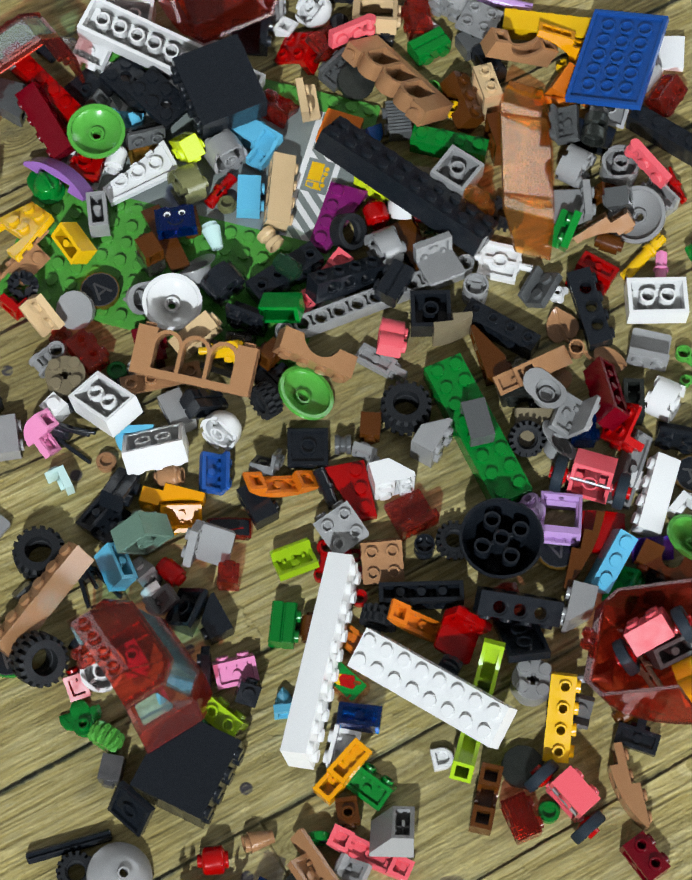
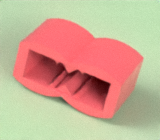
M382 317L378 331L376 354L399 359L401 353L405 354L407 342L404 340L407 339L408 335L405 321Z

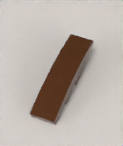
M158 204L141 211L149 231L154 233L164 250V260H166L171 273L190 267L187 256L173 228L167 223L168 219L163 216L164 212Z
M597 510L593 530L584 529L581 548L572 547L563 588L565 592L568 586L571 587L574 580L576 581L592 554L605 515L604 511Z

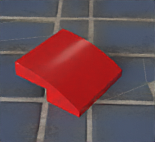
M586 250L573 271L590 267L591 273L595 272L597 277L596 288L601 290L604 297L620 268ZM583 287L580 289V291L583 293H589L590 289Z
M597 510L582 511L580 548L584 529L593 530ZM604 511L605 515L601 530L592 553H600L612 529L621 528L625 530L624 513Z

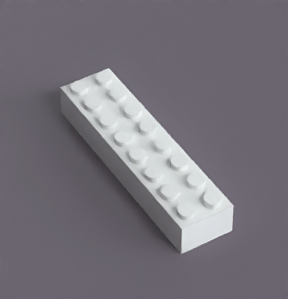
M366 628L347 665L489 748H499L518 711L371 628Z

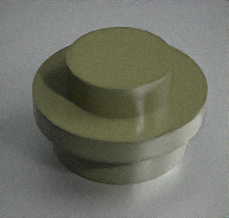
M224 195L217 203L218 210L223 214H231L236 210L237 202L232 196Z

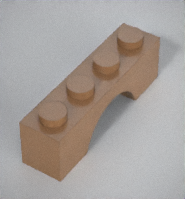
M494 27L489 29L480 42L485 57L546 68L559 53L557 46L548 40L535 37L525 43H513L507 30Z
M287 325L279 330L272 351L278 354V357L281 359L292 360L300 367H308L318 375H326L332 378L336 383H345L352 378L358 358L341 349L330 357L318 356L307 346L305 333Z

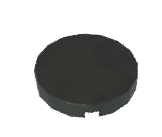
M350 64L343 67L336 79L339 91H341L346 99L351 101H361L367 98L373 91L374 81L366 79L358 72L357 67L353 68Z
M524 745L513 747L505 753L501 762V766H504L502 774L504 780L512 787L526 789L524 784L532 776L530 772L539 764L543 766L544 761H542L541 755L534 748Z

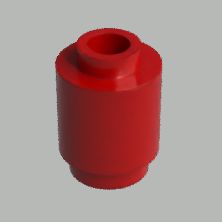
M167 556L162 558L155 567L158 574L167 583H170L172 587L176 585L178 587L181 586L187 578L185 576L186 570Z

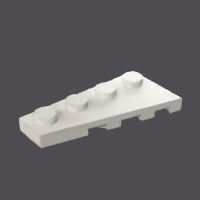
M164 140L158 143L159 146L154 150L148 151L140 161L134 162L125 173L119 174L103 187L112 207L167 181V173L179 167Z

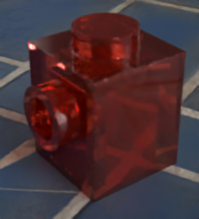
M225 560L218 563V590L239 591L240 563H236L233 560Z

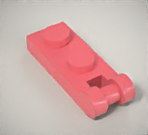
M369 13L330 29L328 32V46L334 49L348 43V41L365 35H374L376 15Z
M634 138L630 141L624 150L625 156L632 158L638 164V167L649 176L651 181L659 189H662L672 178V175L639 139Z

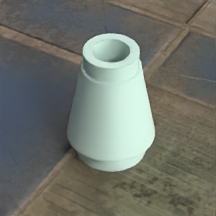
M216 221L204 223L201 232L212 248V251L221 250L223 242L220 225Z

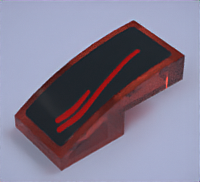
M220 517L208 518L206 520L208 523L235 531V539L247 541L251 539V518Z

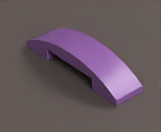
M35 157L23 162L25 167L39 174V171H46L69 185L68 193L81 201L86 200L85 192H93L88 182L77 171L59 160L49 157Z

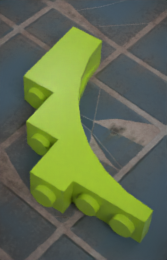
M485 637L473 685L493 696L506 643ZM463 732L460 733L449 778L470 784L481 743Z

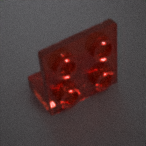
M416 489L384 505V510L402 541L439 524V512L436 508H430L420 489Z

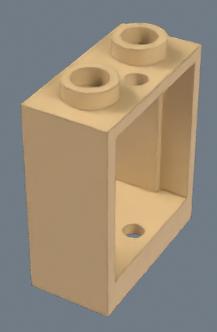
M353 0L352 20L363 16L360 15V12L390 13L392 17L376 16V23L374 24L376 27L375 34L390 33V35H396V30L401 25V5H398V0Z
M491 62L474 66L471 84L485 119L486 114L501 111L503 91Z
M205 310L181 329L178 334L184 340L190 336H200L210 342L211 339L223 331L220 326L223 323L213 312L208 313ZM173 336L168 342L178 353L179 342ZM202 342L192 343L186 351L185 360L198 351V347H203L205 344Z

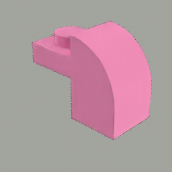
M48 408L34 414L24 426V439L28 447L35 444L45 459L62 449L50 433L59 423Z

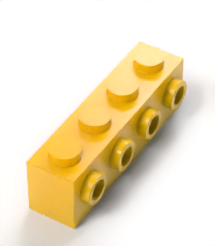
M555 671L551 673L542 761L553 759L555 762L568 764L569 758L574 757L575 745L570 744L571 736L576 737L577 723H573V715H578L579 702H575L576 693L581 691L582 680H577L578 674Z

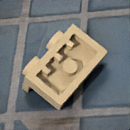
M303 77L295 78L302 122L320 120L321 114L315 84H304Z
M41 293L31 295L19 306V310L42 338L46 337L51 331L59 330L65 325Z

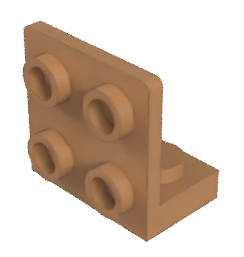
M400 537L362 540L359 542L364 585L379 584V582H403L405 580L402 540Z

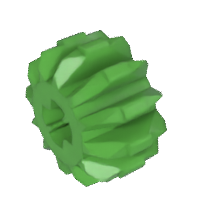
M96 720L87 734L92 744L112 754H116L125 741V736L120 730L101 720Z

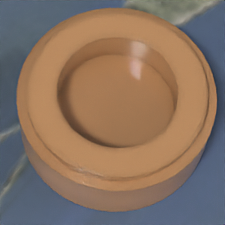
M108 451L100 453L96 458L97 468L103 473H110L115 470L117 466L115 455Z

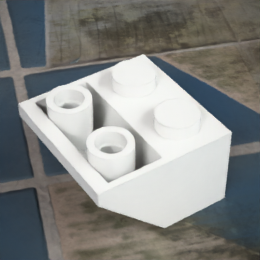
M390 458L369 463L368 479L374 500L380 499L385 501L392 496L399 494L404 496L414 491L416 475L413 470Z

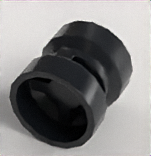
M425 533L416 537L414 554L418 559L428 560L433 556L435 549L434 538Z

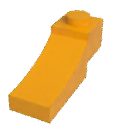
M539 22L537 37L557 45L568 55V60L575 64L577 63L584 41L575 39L576 32Z
M165 483L163 490L143 486L138 501L140 508L145 512L156 511L160 513L161 503L202 502V507L204 508L206 495L204 492Z
M355 737L326 769L325 775L312 788L313 792L331 806L335 798L340 796L356 772L372 755V751Z

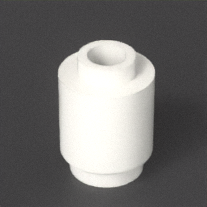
M121 146L114 154L106 157L104 166L107 173L119 175L123 171L128 155L124 147Z

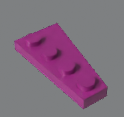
M335 182L330 183L310 241L319 252L327 254L333 246L329 230L334 217L339 214L356 213L359 205L368 196V191ZM346 220L343 228L348 225L349 220Z

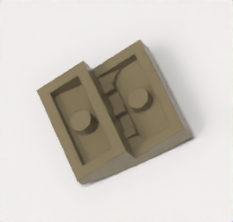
M473 312L452 313L451 321L433 322L432 346L446 345L468 335L470 325H472Z
M515 408V423L522 420H531L542 428V423L545 420L551 419L555 409ZM523 431L520 434L519 442L522 446L528 447L534 443L535 437L531 431Z

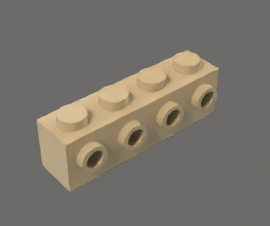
M274 151L271 156L262 228L271 225L275 231L286 232L288 226H291L293 223L291 209L294 208L295 198L292 195L297 186L294 176L297 175L299 166L296 164L295 155Z

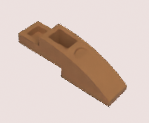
M562 345L494 376L492 380L499 395L502 396L524 386L523 376L531 368H542L548 373H552L573 362L565 345Z
M622 742L613 743L611 752L614 765H610L607 772L614 793L633 822L643 831L648 830L650 823H652V814L650 810L646 809L645 788L642 789L640 782L631 783L634 782L632 769H628L627 761H629L627 748H623Z

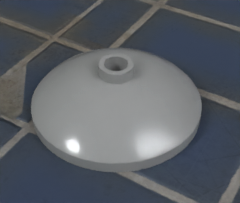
M631 186L633 208H628V210L635 219L636 225L631 232L623 233L619 236H622L621 240L627 243L642 244L655 238L662 230L666 221V206L661 196L653 189L646 186ZM609 210L608 216L611 217L621 210ZM643 214V219L638 220V215Z
M114 842L100 848L90 859L86 871V880H152L153 878L152 867L147 856L136 846L125 842ZM120 870L126 872V877L120 876Z

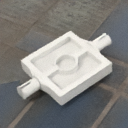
M489 241L480 253H477L474 257L472 256L474 260L478 261L477 273L483 274L489 280L515 285L516 277L520 270L531 273L533 265L522 263V247L495 241Z

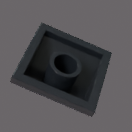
M179 588L177 595L181 600L169 610L162 625L193 637L209 599L208 590L203 588Z

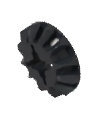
M26 270L13 272L7 281V289L11 292V296H15L18 300H23L25 297L29 298L31 295L37 294L39 290L37 278ZM20 280L23 282V285H27L25 292L22 287H17L20 284Z

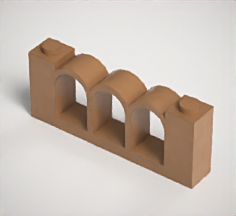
M378 35L348 41L341 57L353 68L357 67L358 72L366 79L374 81L379 92L393 98L394 105L406 113L405 116L417 127L447 118L454 104Z
M146 321L145 324L139 323L129 372L246 398L251 397L261 350L256 348V344L244 342V346L238 344V348L228 342H218L212 346L208 340L200 336H190L184 340L177 332L172 330L162 331L161 328L157 327V323ZM167 336H175L179 342L174 372L154 368L159 344ZM194 342H202L207 348L202 378L181 374L186 351ZM222 348L232 349L235 355L230 384L209 380L214 356Z

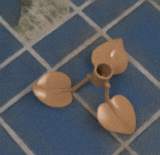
M558 307L552 310L546 324L547 336L554 343H561L565 340L569 344L567 351L571 359H579L584 354L590 361H594L597 357L601 356L614 364L617 374L627 367V362L623 356L610 347H597L593 352V357H591L588 351L585 350L583 341L580 339L573 340L579 331V323L576 318ZM567 366L550 373L566 389L570 386L572 374L565 370Z

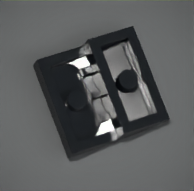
M99 495L75 523L97 541L105 545L106 543L114 542L110 531L120 521L129 518L131 512L124 508L121 513L111 510V508L108 509L100 506Z

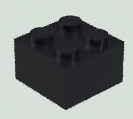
M450 290L410 291L411 337H432L433 322L452 320Z

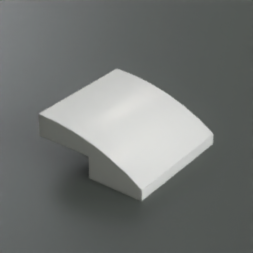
M664 36L655 63L656 66L658 64L661 66L662 75L664 70L683 72L685 36Z

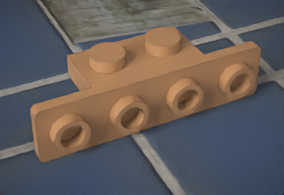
M48 229L41 238L36 237L32 242L33 247L29 251H24L22 254L23 259L20 262L15 261L13 258H9L5 262L6 267L2 272L0 270V281L8 273L11 275L18 270H26L35 275L51 259L37 245L50 232Z
M199 361L184 363L181 374L202 378ZM175 365L160 368V370L174 372ZM140 374L119 378L121 386L134 395L182 384Z
M303 827L298 829L290 840L301 856L287 864L296 880H339Z

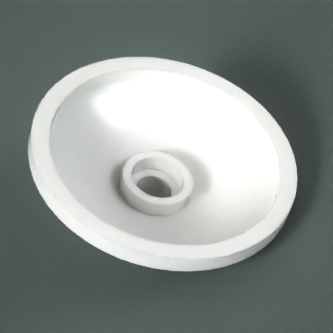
M166 273L154 278L147 285L142 297V307L146 318L150 322L157 323V327L162 330L180 331L200 315L202 296L198 286L190 278L177 273ZM174 304L176 307L174 309H170L168 305Z

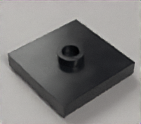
M85 69L63 87L82 107L98 88L109 98L113 95V91L88 69Z
M287 428V467H328V428Z
M122 780L118 784L107 809L137 837H140L144 834L156 808Z

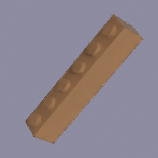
M70 541L64 544L55 559L47 564L46 570L42 575L33 581L30 590L20 597L17 606L5 616L4 622L0 625V651L5 656L9 657V653L13 654L11 647L12 645H17L16 640L18 638H23L22 634L26 632L31 634V631H38L94 562V559L77 544Z

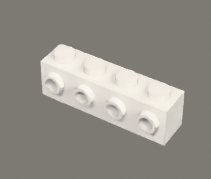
M661 452L649 457L646 468H648L647 474L641 481L642 492L636 499L637 510L633 513L630 521L632 532L644 537L661 535L681 460Z

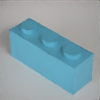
M621 528L612 529L584 583L599 586L598 593L609 594L638 538Z

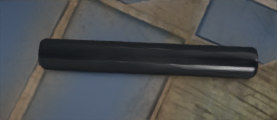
M105 829L26 852V860L28 864H33L68 854L71 851L75 852L112 841V834L110 829Z

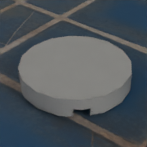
M68 291L57 302L56 313L68 329L79 330L86 328L95 317L94 301L84 291Z

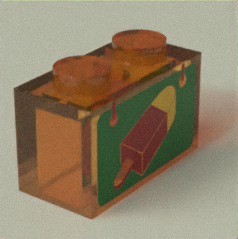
M342 661L338 663L339 677L338 681L334 682L333 685L334 694L338 697L337 700L343 707L346 708L348 706L353 710L370 692V685Z

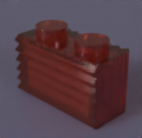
M523 791L500 801L499 807L517 845L542 835L544 824L539 815L535 816L533 811L535 805L530 795L526 796Z

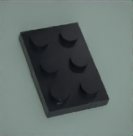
M493 617V626L499 641L506 643L504 653L508 663L551 658V650L539 624L532 623V626H524L519 624V621L512 620L511 623L499 621V618Z

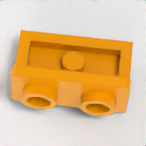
M202 502L160 504V513L168 515L174 535L186 532L188 527L192 528L197 519L203 521Z

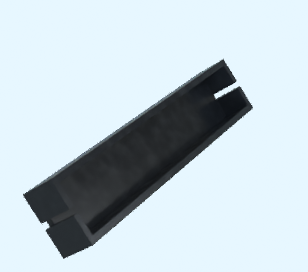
M339 116L321 131L314 146L315 150L437 233L442 234L449 231L452 235V243L474 257L493 237L499 222L494 220L492 216L482 212L477 206L448 189L443 183L438 182L429 176L428 173L423 172L414 166L413 163L405 160L395 151L383 145L379 140L374 139L364 130L350 123L348 119Z

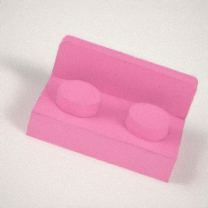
M246 650L236 653L237 656L228 658V655L215 658L216 661L212 662L218 690L237 686L240 677L246 679V676L260 680L253 652L249 653Z

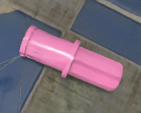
M663 250L658 251L656 254L655 267L653 268L655 277H667L669 272L667 267L668 254Z

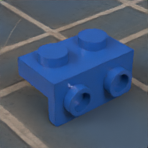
M206 451L200 453V492L222 496L231 488L232 478L230 477V469L232 467V459L230 458V451H225L223 454Z

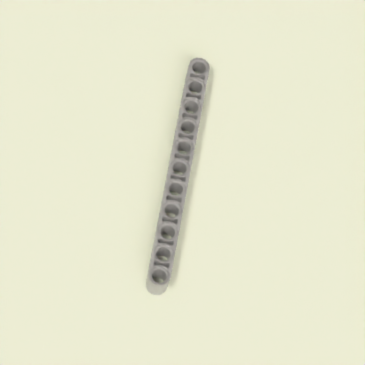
M467 254L457 256L462 265L468 266V268H465V274L435 286H430L420 270L414 272V277L409 285H413L415 288L407 287L397 304L410 300V291L437 290L464 280L473 271L474 259ZM371 288L303 314L300 323H278L275 328V338L277 339L279 330L286 325L305 333L306 339L387 309L390 306L381 301H372L375 290ZM354 305H359V306H361V308H358V309H357V308H354L353 306H354ZM335 312H341L343 314L336 315ZM321 318V319H324L325 321H324V322H318L316 319ZM299 325H304V326H306L307 328H305V329H300V328H298V326H299Z

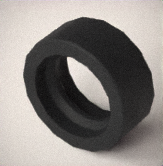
M356 213L339 214L334 217L329 230L332 243L337 248L340 247L343 250H356L362 247L364 237L367 235V226L364 219ZM346 220H349L354 228V237L351 243H348L343 236V226Z

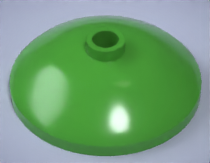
M89 104L79 108L71 116L67 125V136L73 149L80 155L91 159L111 156L118 151L125 139L126 131L122 117L116 110L104 104ZM99 135L100 138L95 139L94 136Z
M300 366L290 367L281 375L278 382L280 397L286 407L295 415L307 420H319L328 415L332 410L334 404L333 391L322 375L316 374L314 370L308 367L303 368Z
M679 514L669 521L667 535L672 546L682 556L692 560V515Z

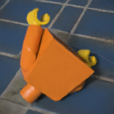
M561 59L560 65L556 64L558 75L544 93L546 96L543 97L541 92H536V99L532 100L533 105L540 107L544 103L545 105L555 104L557 107H566L577 104L565 101V95L576 65L572 62L567 64L566 59ZM581 104L585 108L589 106L587 104Z

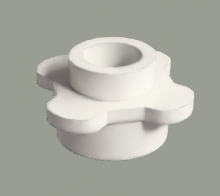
M558 285L550 300L558 304L563 303L565 295L569 293V289Z

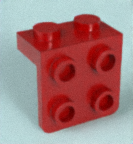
M317 31L294 32L289 37L284 38L274 61L277 65L299 64L307 75H314L327 44Z
M626 403L630 416L614 431L606 427L603 428L600 438L609 443V447L613 450L620 451L622 449L628 453L633 451L642 452L644 444L630 436L641 413L642 406Z
M462 605L446 609L433 646L445 655L450 654L459 658L458 660L462 661L463 665L469 664L479 635L489 633L493 624L469 612V609Z

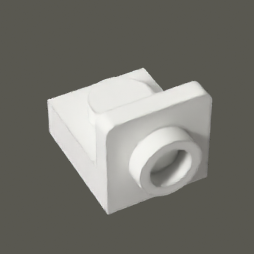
M683 490L668 508L666 515L672 519L676 514H682L687 507L692 510V493H687Z

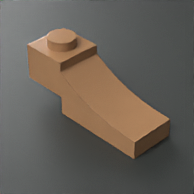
M627 207L611 217L605 211L576 229L573 239L578 244L585 239L599 234H627L634 229L636 225L635 219Z

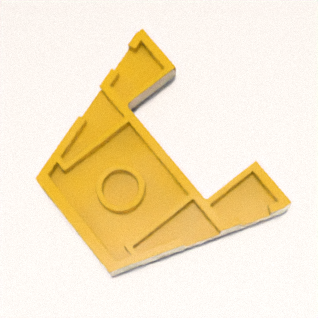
M30 202L0 217V233L7 230L20 239L6 250L8 255L15 261L20 262L23 259L22 254L24 251H29L33 247L32 242L36 237L41 238L55 221L53 216L34 202Z

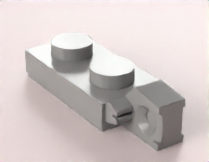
M363 342L355 354L358 357L357 363L386 379H395L404 383V380L408 377V371L401 368L402 365L398 363L397 359L376 354V348Z

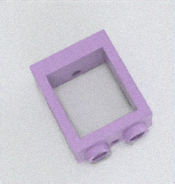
M541 491L540 502L546 508L575 511L574 527L544 524L545 517L543 520H539L544 532V544L579 547L582 529L583 495Z

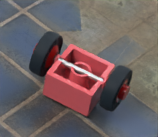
M578 448L572 471L568 474L569 458L563 455L557 457L555 466H551L548 476L551 478L550 491L559 493L562 484L567 479L569 483L566 493L581 494L583 499L606 505L609 492H612V508L617 510L623 509L625 499L629 500L632 490L629 487L631 475L621 472L619 480L613 487L612 481L618 458Z
M681 605L670 610L674 624L663 606L659 608L654 606L645 612L646 615L642 618L634 617L626 622L627 626H625L623 635L627 642L623 638H619L612 643L618 665L623 667L629 676H633L641 671L637 657L675 637V633L679 632L689 644L692 643L691 614L688 615Z
M551 759L543 766L539 764L530 772L532 776L525 782L524 786L530 793L539 787L545 786L547 788L545 791L574 823H579L577 830L570 836L578 845L587 837L592 839L600 831L598 827L606 820V817L599 810L592 816H587L583 819L584 815L601 799L598 796L599 791L592 784L588 785L583 779L584 775L582 772L571 765L554 781H550L553 778V774L559 769V765Z

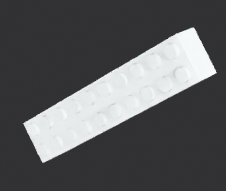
M91 0L77 25L79 37L148 69L153 66L163 76L172 79L170 68L172 66V58L203 47V45L106 0ZM253 69L263 89L266 74Z
M328 552L280 748L285 761L291 767L314 770L315 763H318L320 759V750L318 749L320 742H323L325 737L324 724L329 720V702H332L334 699L333 685L334 682L338 681L339 677L338 663L343 660V642L346 643L348 639L347 625L352 621L353 612L351 608L352 604H355L357 600L356 587L361 583V572L358 570V563L355 562L351 554Z

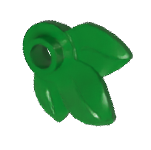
M80 699L72 702L70 713L60 715L59 720L65 730L74 731L76 735L86 738L92 724L101 718L102 709L99 704L89 707L84 700Z

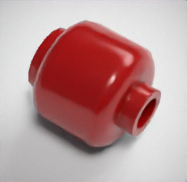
M372 199L363 207L362 212L368 227L378 230L387 225L390 215L385 202Z
M222 845L204 846L201 854L197 855L198 868H202L203 874L207 876L224 874L225 870L229 868L228 850H224Z

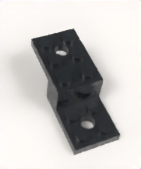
M121 56L99 75V79L129 108L137 113L145 111L160 126L164 125L165 131L187 113L186 102L181 101L178 93L179 90L153 66L146 71L141 65ZM129 75L131 79L129 81H123L121 79V76ZM167 101L171 103V106L163 108L161 103Z

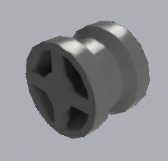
M351 434L346 436L335 435V455L340 453L351 454Z

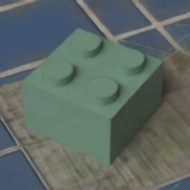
M134 511L129 518L120 521L110 531L117 553L148 555L174 537L168 515L156 511Z

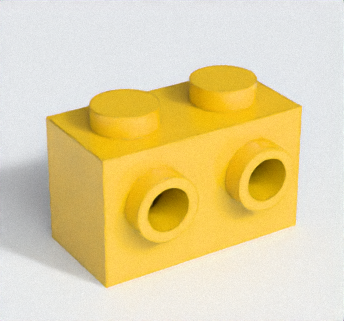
M60 222L51 234L52 239L71 265L88 264L98 251L77 222Z

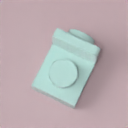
M63 465L51 467L48 472L44 473L48 484L57 481L61 491L65 490L68 496L76 493Z

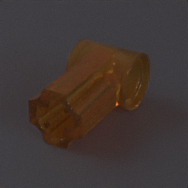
M474 184L468 185L464 191V199L477 206L485 214L492 216L496 210L494 207L495 203L490 199L489 192Z

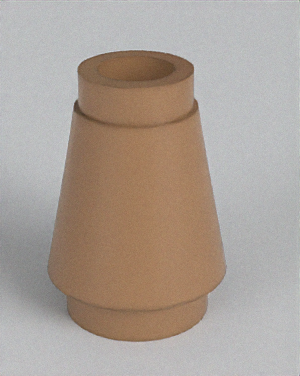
M273 831L246 832L245 835L241 836L243 850L245 853L250 852L252 854L275 843Z

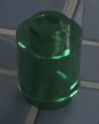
M281 252L273 260L272 266L275 267V270L290 281L298 279L303 272L301 269L302 264L288 254Z

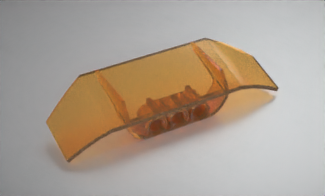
M509 80L499 102L503 210L508 222L514 251L550 260L554 232V201L548 104L543 89Z

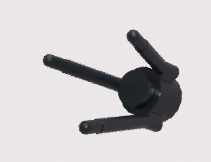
M58 422L59 425L52 432V436L57 438L58 444L63 445L79 458L91 464V460L65 441H69L73 433L89 437L90 434L95 435L96 431Z
M92 564L78 580L88 611L91 610L84 581L85 583L91 582L94 588L98 589L99 586L95 581L97 575L105 584L96 566L93 567ZM118 591L113 592L119 599L122 598Z

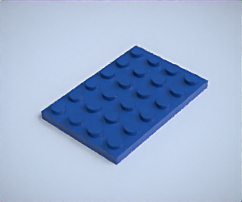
M595 9L565 95V101L640 111L669 23L668 16Z

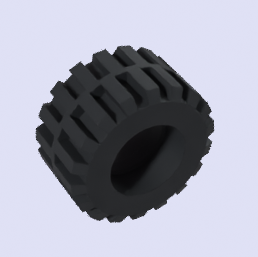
M404 380V383H400V381L395 382V386L391 384L388 386V391L385 390L381 398L380 412L382 423L385 422V427L387 429L391 428V432L394 434L399 432V436H403L404 433L412 436V432L416 433L421 424L429 423L432 407L429 392L427 390L424 391L422 385L418 387L417 382L414 381L412 384L408 383V380ZM409 402L417 410L412 414L405 415L396 411L394 407L399 403Z
M40 525V529H37L36 526H32L30 531L25 529L23 531L24 535L19 534L17 536L18 542L14 541L12 555L17 569L25 579L30 578L31 582L42 575L46 570L47 564L55 559L59 554L60 548L64 545V541L57 531L54 533V530L50 527L46 530L45 526ZM38 547H48L52 550L50 556L42 562L29 560L30 553Z
M33 630L31 634L27 632L22 634L23 638H18L16 640L17 645H12L11 647L13 654L9 653V658L12 659L9 665L13 668V674L19 680L37 688H43V686L48 688L52 686V682L55 684L59 682L58 678H63L65 675L63 670L68 668L66 661L69 660V656L65 654L68 650L63 646L64 643L57 637L40 630L39 632ZM45 649L46 658L44 663L39 668L33 670L32 660L34 655L39 650Z

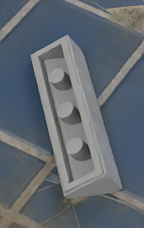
M634 429L630 436L644 444L642 452L633 451L628 453L622 450L612 481L614 487L615 483L619 480L621 472L635 473L638 470L634 486L631 487L629 500L625 499L623 508L627 510L630 508L636 491L634 487L643 470L653 440L651 436L639 429ZM609 492L607 503L612 505V492Z

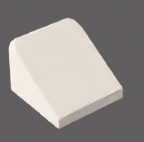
M283 15L273 27L274 36L289 37L299 25V22Z

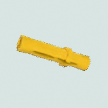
M659 233L648 244L642 246L640 253L620 272L622 279L625 280L626 277L632 278L650 258L655 257L657 250L667 241L664 235Z

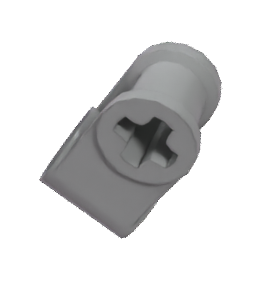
M53 341L40 352L34 354L29 359L28 364L34 367L39 372L40 378L43 379L45 378L48 362L60 356H68L62 342ZM56 351H62L59 355H53Z

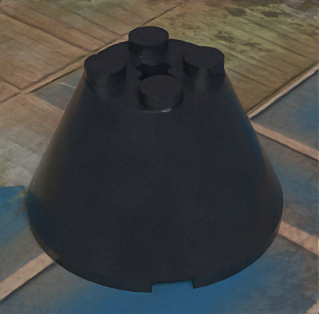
M492 498L478 503L466 514L460 527L459 544L464 558L476 571L488 577L508 579L524 574L536 564L543 550L544 532L538 517L526 505L510 501L509 498Z

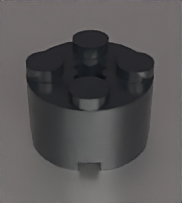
M228 260L227 263L221 261L207 273L209 277L206 281L202 279L200 282V287L215 304L223 307L229 302L230 297L234 294L239 295L245 289L243 284L246 277Z

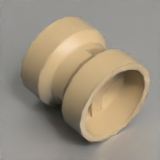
M271 225L264 227L257 235V240L261 244H265V248L270 253L277 251L284 243V239L280 235H276L275 229Z

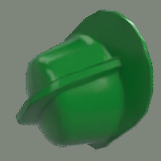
M32 171L27 177L28 187L39 202L52 205L58 203L64 197V184L48 172L39 171V174Z

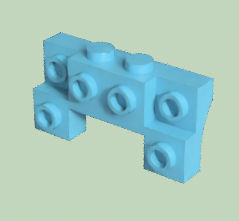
M260 119L230 130L235 133L243 146L251 150L246 156V164L261 173L268 166L273 152L283 142V135L268 127Z

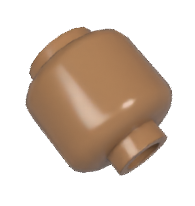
M171 465L154 472V482L162 490L165 483L180 487L185 483L186 477L183 467Z

